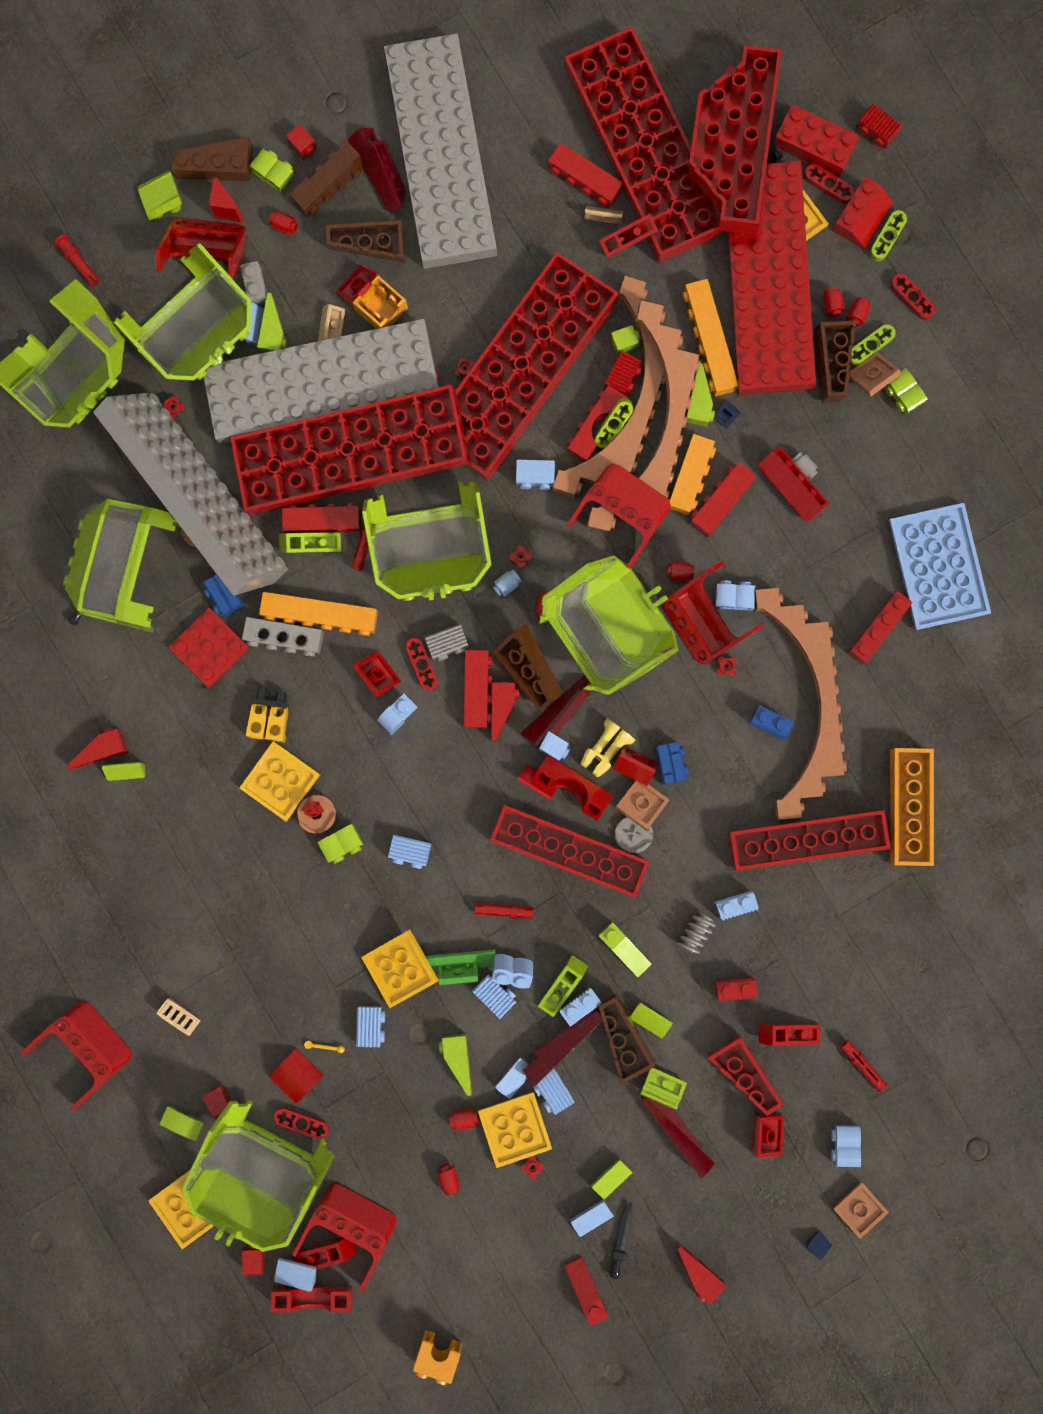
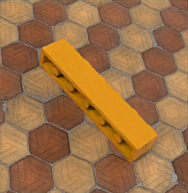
M708 279L686 284L682 296L684 302L688 303L689 306L687 313L689 320H693L694 323L692 328L695 338H698L700 344L698 345V352L704 358L705 363H703L705 374L709 375L710 392L713 391L715 397L737 391L739 385Z
M263 592L259 615L267 621L275 622L278 619L290 625H294V622H299L304 627L313 628V625L321 626L320 629L331 631L332 628H339V632L351 633L352 630L358 631L359 635L369 636L370 633L375 634L378 611L374 608Z

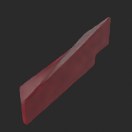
M359 128L348 139V142L360 155L362 166L389 213H394L402 206L401 200L406 194V189L385 141H377L373 128Z
M586 675L582 676L521 732V735L536 747L544 740L548 731L557 736L593 691L584 689L591 684Z
M596 1008L534 1052L538 1059L522 1070L533 1087L603 1021Z
M642 1096V1102L698 1176L701 1179L704 1178L715 1163L701 1150L703 1147L674 1109Z

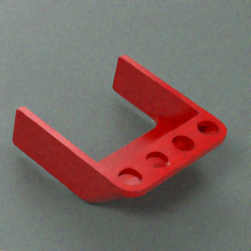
M175 219L171 222L156 249L157 271H162L170 257H189L191 255L189 251L200 243L216 262L228 261L229 276L233 279L243 259L246 228L237 224Z
M612 463L604 469L591 486L566 526L570 528L575 524L589 501H596L639 530L643 536L642 544L626 566L630 569L670 511L671 503L666 496L625 468Z
M723 561L711 566L669 596L668 600L663 604L666 614L695 660L700 664L712 661L764 627L763 624H760L740 637L734 636L703 588V582L706 577L725 565Z
M86 1001L79 1002L60 1016L20 1052L22 1055L30 1053L47 1036L54 1033L61 1038L94 1077V1085L70 1107L71 1111L80 1107L125 1066L132 1057V1051L99 1012Z
M333 1183L326 1189L292 1256L296 1257L309 1230L313 1226L320 1225L372 1254L373 1262L358 1290L362 1293L395 1229L397 1217L393 1212L349 1188Z

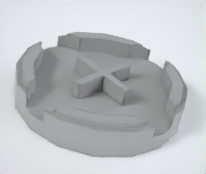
M625 817L617 824L615 839L622 850L628 853H639L645 851L650 846L653 839V829L650 826L645 831L631 819Z

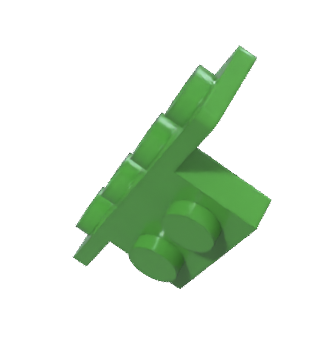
M483 950L425 957L433 971L438 972L439 985L478 982V968L492 967L496 953L495 950Z

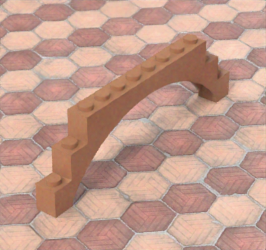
M625 276L619 292V299L623 300L635 321L639 303L641 300L645 301L648 290L645 289L646 282ZM635 322L640 334L644 354V378L641 395L632 416L623 430L604 450L576 467L565 471L559 470L553 486L554 492L574 498L576 493L580 494L583 485L580 481L593 485L604 469L612 463L622 466L630 473H635L638 464L635 458L637 454L641 455L644 444H641L642 437H647L650 428L646 425L649 419H653L656 410L653 408L654 402H658L662 392L659 391L660 384H665L663 368L657 351L640 323Z
M641 300L635 322L640 323L649 336L662 364L667 392V410L664 429L657 449L638 478L668 498V483H672L674 473L671 472L672 466L676 465L678 459L676 449L682 443L683 435H680L681 429L685 428L687 422L685 412L686 409L690 408L692 401L689 395L690 391H693L695 388L696 379H694L695 372L699 371L701 361L698 360V354L677 349L682 345L683 336H680L682 330L659 325L663 323L665 318L664 306ZM604 506L599 508L591 507L586 527L609 532L611 528L614 529L616 517H614V513Z
M779 588L755 590V611H761L774 620L796 643L810 668L818 699L817 733L809 760L791 789L780 800L774 801L776 820L802 818L804 804L800 802V799L822 797L823 792H825V782L821 781V777L842 776L847 766L846 761L842 758V752H844L845 747L844 741L840 739V733H842L843 728L842 722H839L838 719L841 708L840 703L836 700L839 689L838 684L834 681L837 670L836 665L832 661V657L835 656L834 646L830 642V638L833 637L832 627H829L828 622L805 624V621H808L807 610H804V605L781 607L780 604H783L782 593H779Z

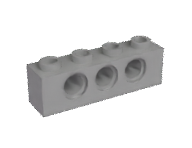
M246 617L242 640L252 647H258L261 644L266 645V649L277 650V647L284 648V652L296 654V651H302L303 655L314 657L315 654L320 655L324 632L314 628ZM263 630H268L269 632L266 639L260 638V633ZM282 633H286L288 636L285 642H279L278 640L279 635ZM305 636L306 643L299 646L297 644L298 638Z

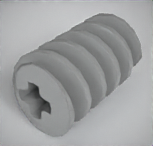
M696 910L700 916L692 917L695 923H688L691 930H684L688 936H681L680 938L683 943L677 942V944L691 953L699 954L700 951L697 946L704 947L701 939L708 940L705 933L711 934L712 931L709 926L716 927V924L711 918Z

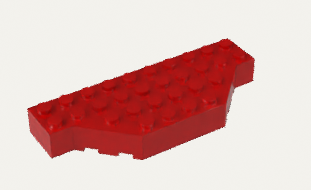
M744 45L742 62L729 74L726 73L717 79L712 86L699 92L688 174L721 212L719 230L757 235L782 49Z

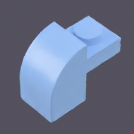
M403 694L380 715L377 721L392 735L418 707Z

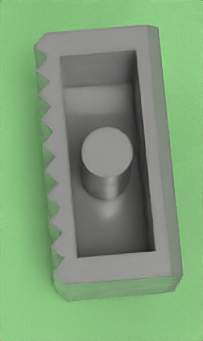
M255 261L242 264L240 268L246 295L251 299L252 303L258 306L265 305L267 293L259 263Z
M461 624L425 637L432 659H437L438 662L449 658L448 655L454 652L456 655L464 653L466 648L469 647Z

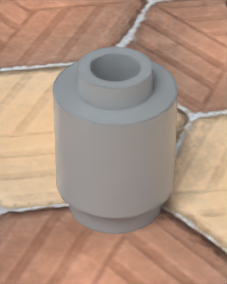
M800 452L792 459L809 480L818 473L816 471L818 466L807 454L804 455Z

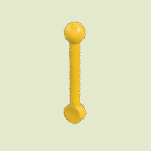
M306 1041L304 1044L307 1049L314 1047L334 1050L339 1053H343L345 1050L343 1046L334 1047L313 1044L311 1041Z

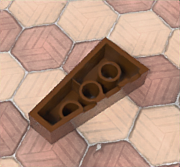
M248 136L173 151L172 171L176 178L213 180L217 178L218 180L250 181L251 170L249 166L252 161V143Z
M345 138L340 142L342 147L337 152L332 150L328 155L327 162L319 164L313 171V176L311 178L307 176L290 193L292 201L306 217L310 214H315L324 202H329L338 190H343L351 179H356L362 173L363 167L360 155Z
M401 220L326 225V239L329 249L405 263Z
M857 321L820 322L814 329L822 403L840 402L847 396L850 376L849 369L852 362V347L855 340L854 332Z
M527 624L514 631L493 651L494 655L540 712L564 694Z
M618 994L603 1001L599 1005V1009L618 1071L620 1084L622 1085L655 1067L656 1061Z

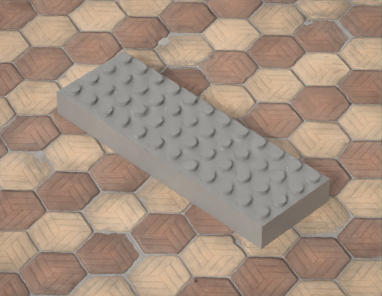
M458 33L384 46L423 268L427 269L497 256V247Z
M424 319L220 362L214 367L210 365L205 370L207 374L204 376L215 440L220 445L231 443L230 437L439 387L427 325Z
M149 392L106 397L94 410L93 413L233 596L274 584L289 570L283 559L276 554L273 546L262 536L260 529L252 523L250 516L242 510L239 502L232 497L227 486L219 480L216 472L209 467L203 455L196 450L193 442L182 432V428L172 419L170 412L162 406L155 394Z

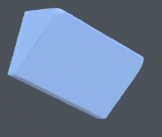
M252 302L251 328L247 331L249 335L245 338V341L250 345H258L264 308Z
M520 1056L496 1084L495 1088L510 1099L527 1080L522 1070L530 1064Z
M604 1199L571 1218L570 1223L581 1237L614 1216Z
M279 1257L274 1281L305 1291H312L316 1282V1267Z

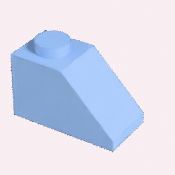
M548 731L539 751L560 761L561 758L565 760L570 749L567 748V742Z

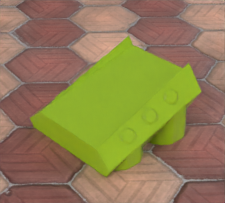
M170 170L137 186L149 220L161 218L168 211L176 213L181 209L182 200Z

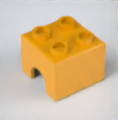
M379 275L371 282L368 292L362 297L359 295L353 301L355 311L375 329L392 326L408 309L406 299Z
M425 1330L413 1371L416 1372L418 1377L425 1379L427 1377L434 1378L438 1384H451L461 1355L462 1342L452 1339L448 1349L438 1350L433 1343L435 1333Z

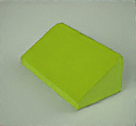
M141 762L102 766L108 781L145 778V764Z
M638 1002L630 1016L634 1022L662 1039L673 1024V1022L641 1002Z
M618 1158L591 1184V1187L603 1199H606L633 1172Z

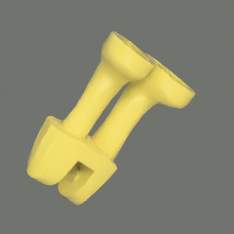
M608 718L603 723L605 730L592 749H586L581 761V765L584 768H587L594 758L600 762L592 773L596 777H600L612 767L610 761L625 744L631 745L635 741L632 736L622 729L605 754H600L611 738L620 730V727Z

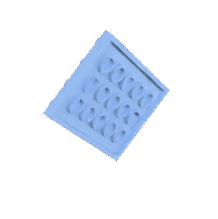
M964 503L889 520L906 595L913 602L910 606L915 631L991 614Z

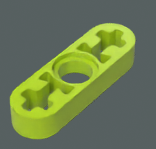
M897 210L891 214L870 250V256L874 261H882L886 258L907 222V216L903 211ZM897 217H900V222L897 224L896 228L892 227V225L895 222V219ZM885 232H891L893 234V239L886 240L883 234ZM881 244L885 245L882 250V253L880 255H877V250L880 248Z
M883 325L852 348V357L854 353L858 354L861 350L864 353L860 355L859 360L852 358L850 364L858 366L875 352L889 344L895 337V329L891 325ZM889 331V338L885 336L880 341L879 337H881L884 332ZM874 341L876 349H868L866 342Z
M619 399L596 432L595 442L598 447L606 448L616 438L631 416L633 405L629 399ZM625 405H627L628 410H623V412L621 413V417H620V416H619V414H620V412H621V407H620V406H623V407H624ZM612 419L619 421V425L615 428L608 425ZM607 429V431H609V433L607 434V441L603 440L601 442L600 436L604 437Z

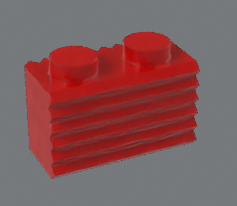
M872 103L859 119L856 127L862 135H868L872 138L876 146L886 149L899 133L902 125Z
M621 351L605 382L604 388L606 389L609 385L624 395L626 393L630 394L635 385L632 383L634 377H639L642 372V360Z
M753 977L714 981L716 999L720 1002L722 1000L725 1002L726 1000L733 1001L735 999L737 1001V999L745 1000V998L753 999V997H758L756 979Z

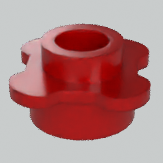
M460 358L455 374L466 377L475 365V362Z
M175 395L162 403V406L170 412L172 418H175L177 413L185 409L184 405L180 404L178 397Z
M519 545L517 550L510 554V560L514 561L519 568H524L528 560L532 559V554L528 553L522 545Z
M719 657L717 674L734 676L736 659Z
M318 801L305 803V808L302 809L304 815L309 817H316L323 813L322 806H320Z
M535 1156L528 1157L526 1163L521 1165V1171L526 1172L532 1180L536 1179L537 1174L544 1170V1164L540 1163Z

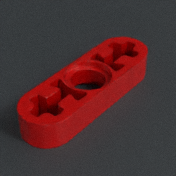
M811 164L807 167L804 178L808 183L840 203L845 204L851 200L854 195V189L850 184L817 164ZM816 171V175L811 177L810 174ZM823 175L824 177L822 178L821 183L818 182L821 176ZM832 180L834 187L827 188L824 185V181ZM845 190L848 191V194L843 197L842 193Z
M905 274L895 275L890 284L891 289L921 320L930 319L935 313L934 304ZM902 280L904 282L903 285L898 287L896 285L897 281L900 282ZM907 287H909V289L904 294L903 291L907 289ZM911 292L917 294L918 300L910 301L908 294ZM922 300L923 302L917 308L916 305ZM923 308H929L928 313H922Z
M411 638L406 643V650L422 688L426 691H432L438 685L437 677L422 641L418 638ZM413 642L420 644L418 647L419 654L424 652V655L418 656L413 659V656H416L415 651L410 650V647H412L411 643ZM420 659L427 661V667L424 670H420L416 666ZM429 670H431V673H428V676L430 679H434V682H432V687L424 685V682H426V678L424 675L420 677V674L426 673Z
M286 1107L278 1109L274 1115V1121L278 1126L318 1140L325 1138L329 1133L327 1122ZM283 1112H285L286 1117L292 1118L293 1115H295L296 1117L294 1118L292 1125H289V1123L291 1122L290 1120L285 1119V1121L282 1122L281 1117H279L278 1115H281ZM304 1118L307 1121V1127L304 1129L298 1128L296 1124L297 1119ZM311 1121L314 1122L313 1126L316 1128L322 1125L323 1130H325V1133L322 1132L321 1135H318V1131L313 1128L311 1129V1132H308L307 1130L311 1126Z

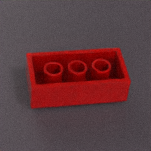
M792 104L776 135L775 143L778 149L810 164H817L833 175L840 177L860 136Z

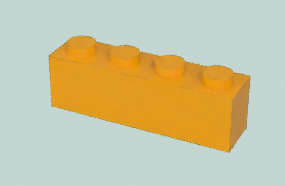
M693 434L670 499V510L688 516L690 511H695L698 503L695 497L697 493L701 494L704 483L701 480L703 475L707 476L710 465H707L709 458L713 459L716 448L713 446L715 441Z

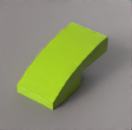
M167 1106L159 1125L188 1139L198 1141L206 1123L192 1115H186L172 1106Z

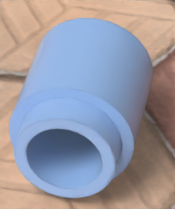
M512 569L493 582L495 585L493 589L498 596L503 595L506 597L522 581Z

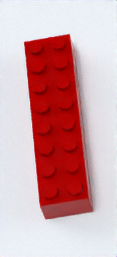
M506 805L503 806L490 840L493 843L634 898L637 896L649 864L647 860Z
M885 810L728 832L733 871L891 849Z

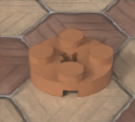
M321 795L307 797L300 803L297 810L299 823L304 830L310 833H323L333 826L336 820V808L327 797ZM311 801L320 802V806L323 809V813H320L322 815L321 818L313 819V817L304 815L302 809L305 808V803Z

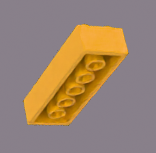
M890 749V865L934 866V749Z

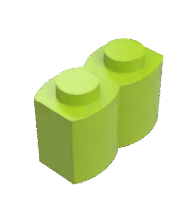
M262 149L250 164V170L281 193L294 176L293 167L286 161L278 160V156L273 151Z
M906 368L901 371L900 376L885 387L886 393L890 397L893 396L896 400L897 409L905 414L910 413L927 400L925 393Z
M350 824L318 842L328 863L333 861L334 864L344 860V855L349 852L351 855L362 850L360 846L364 845L354 824Z

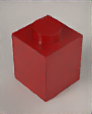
M301 124L286 135L288 144L302 159L306 156H311L317 148L315 140Z
M224 1085L202 1096L212 1117L220 1116L231 1101Z
M247 1244L242 1250V1275L263 1274L265 1271V1251L262 1252Z

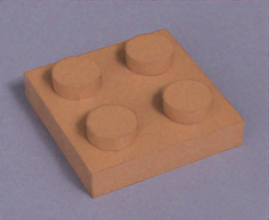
M875 352L850 371L849 379L869 396H873L900 376L901 372L898 367L884 356Z
M635 781L618 803L616 809L647 831L667 805L669 799L649 784L645 786Z
M861 1181L832 1207L859 1239L889 1213Z

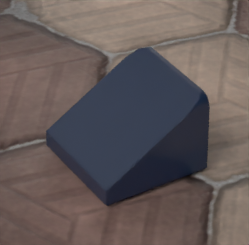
M726 400L714 414V419L727 429L741 412Z
M820 1230L805 1242V1245L819 1261L824 1258L833 1246Z

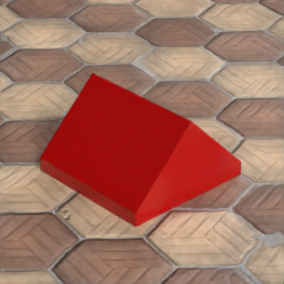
M217 178L213 179L209 207L215 219L238 223L244 222V218L234 200Z
M359 265L335 293L354 309L353 301L359 295L362 297L368 292L371 282L378 274Z
M379 651L353 665L377 699L401 682Z
M623 746L613 770L647 786L657 769L658 762Z
M296 1048L274 1070L269 1078L297 1104L324 1075Z
M754 1113L751 1149L754 1157L762 1158L782 1155L784 1115Z

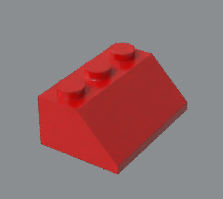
M865 176L836 222L833 232L865 250L892 206V199L880 184Z

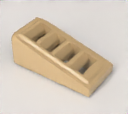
M171 997L167 998L156 1013L188 1036L191 1035L201 1021ZM170 1005L173 1006L172 1010L167 1014V1009ZM177 1010L180 1011L176 1018L173 1019L172 1016L174 1015V1013ZM183 1014L186 1015V1018L180 1024L178 1021ZM189 1019H192L193 1022L190 1024V1026L188 1028H185L184 1026L189 1021Z

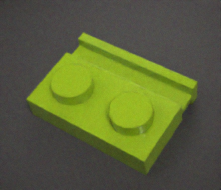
M651 1068L640 1095L677 1110L687 1083L655 1068Z

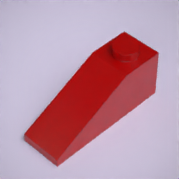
M648 214L599 241L608 258L658 232V229L651 214Z
M492 683V741L497 740L515 705V699H519V687H515V683Z
M115 727L103 730L104 733L99 734L67 765L68 769L74 770L128 752L122 731L115 729Z
M759 1023V1043L771 1046L820 1044V1024Z
M339 1237L300 1251L296 1257L293 1256L295 1262L320 1269L343 1263L357 1254L353 1242Z
M678 1243L676 1245L697 1292L696 1296L704 1303L708 1301L712 1304L726 1287L725 1281L683 1245Z
M580 1257L564 1265L590 1326L608 1318V1311L583 1258Z

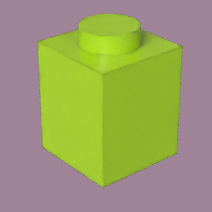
M633 325L612 332L610 337L617 356L621 351L628 352L638 348L639 341H641L638 330H634Z

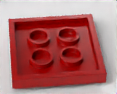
M208 608L168 647L208 688L250 649L211 608Z

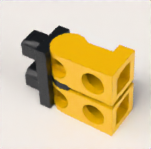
M258 689L256 698L252 699L246 736L248 738L285 743L286 724L290 706L287 703V693L276 691L275 701L268 700L269 690Z

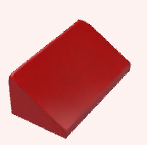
M527 765L519 776L518 781L551 800L558 787L547 790L534 782L532 779L538 770Z

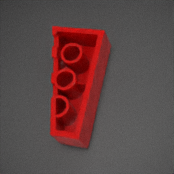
M741 1034L708 1053L707 1058L766 1115L784 1106L782 1098Z

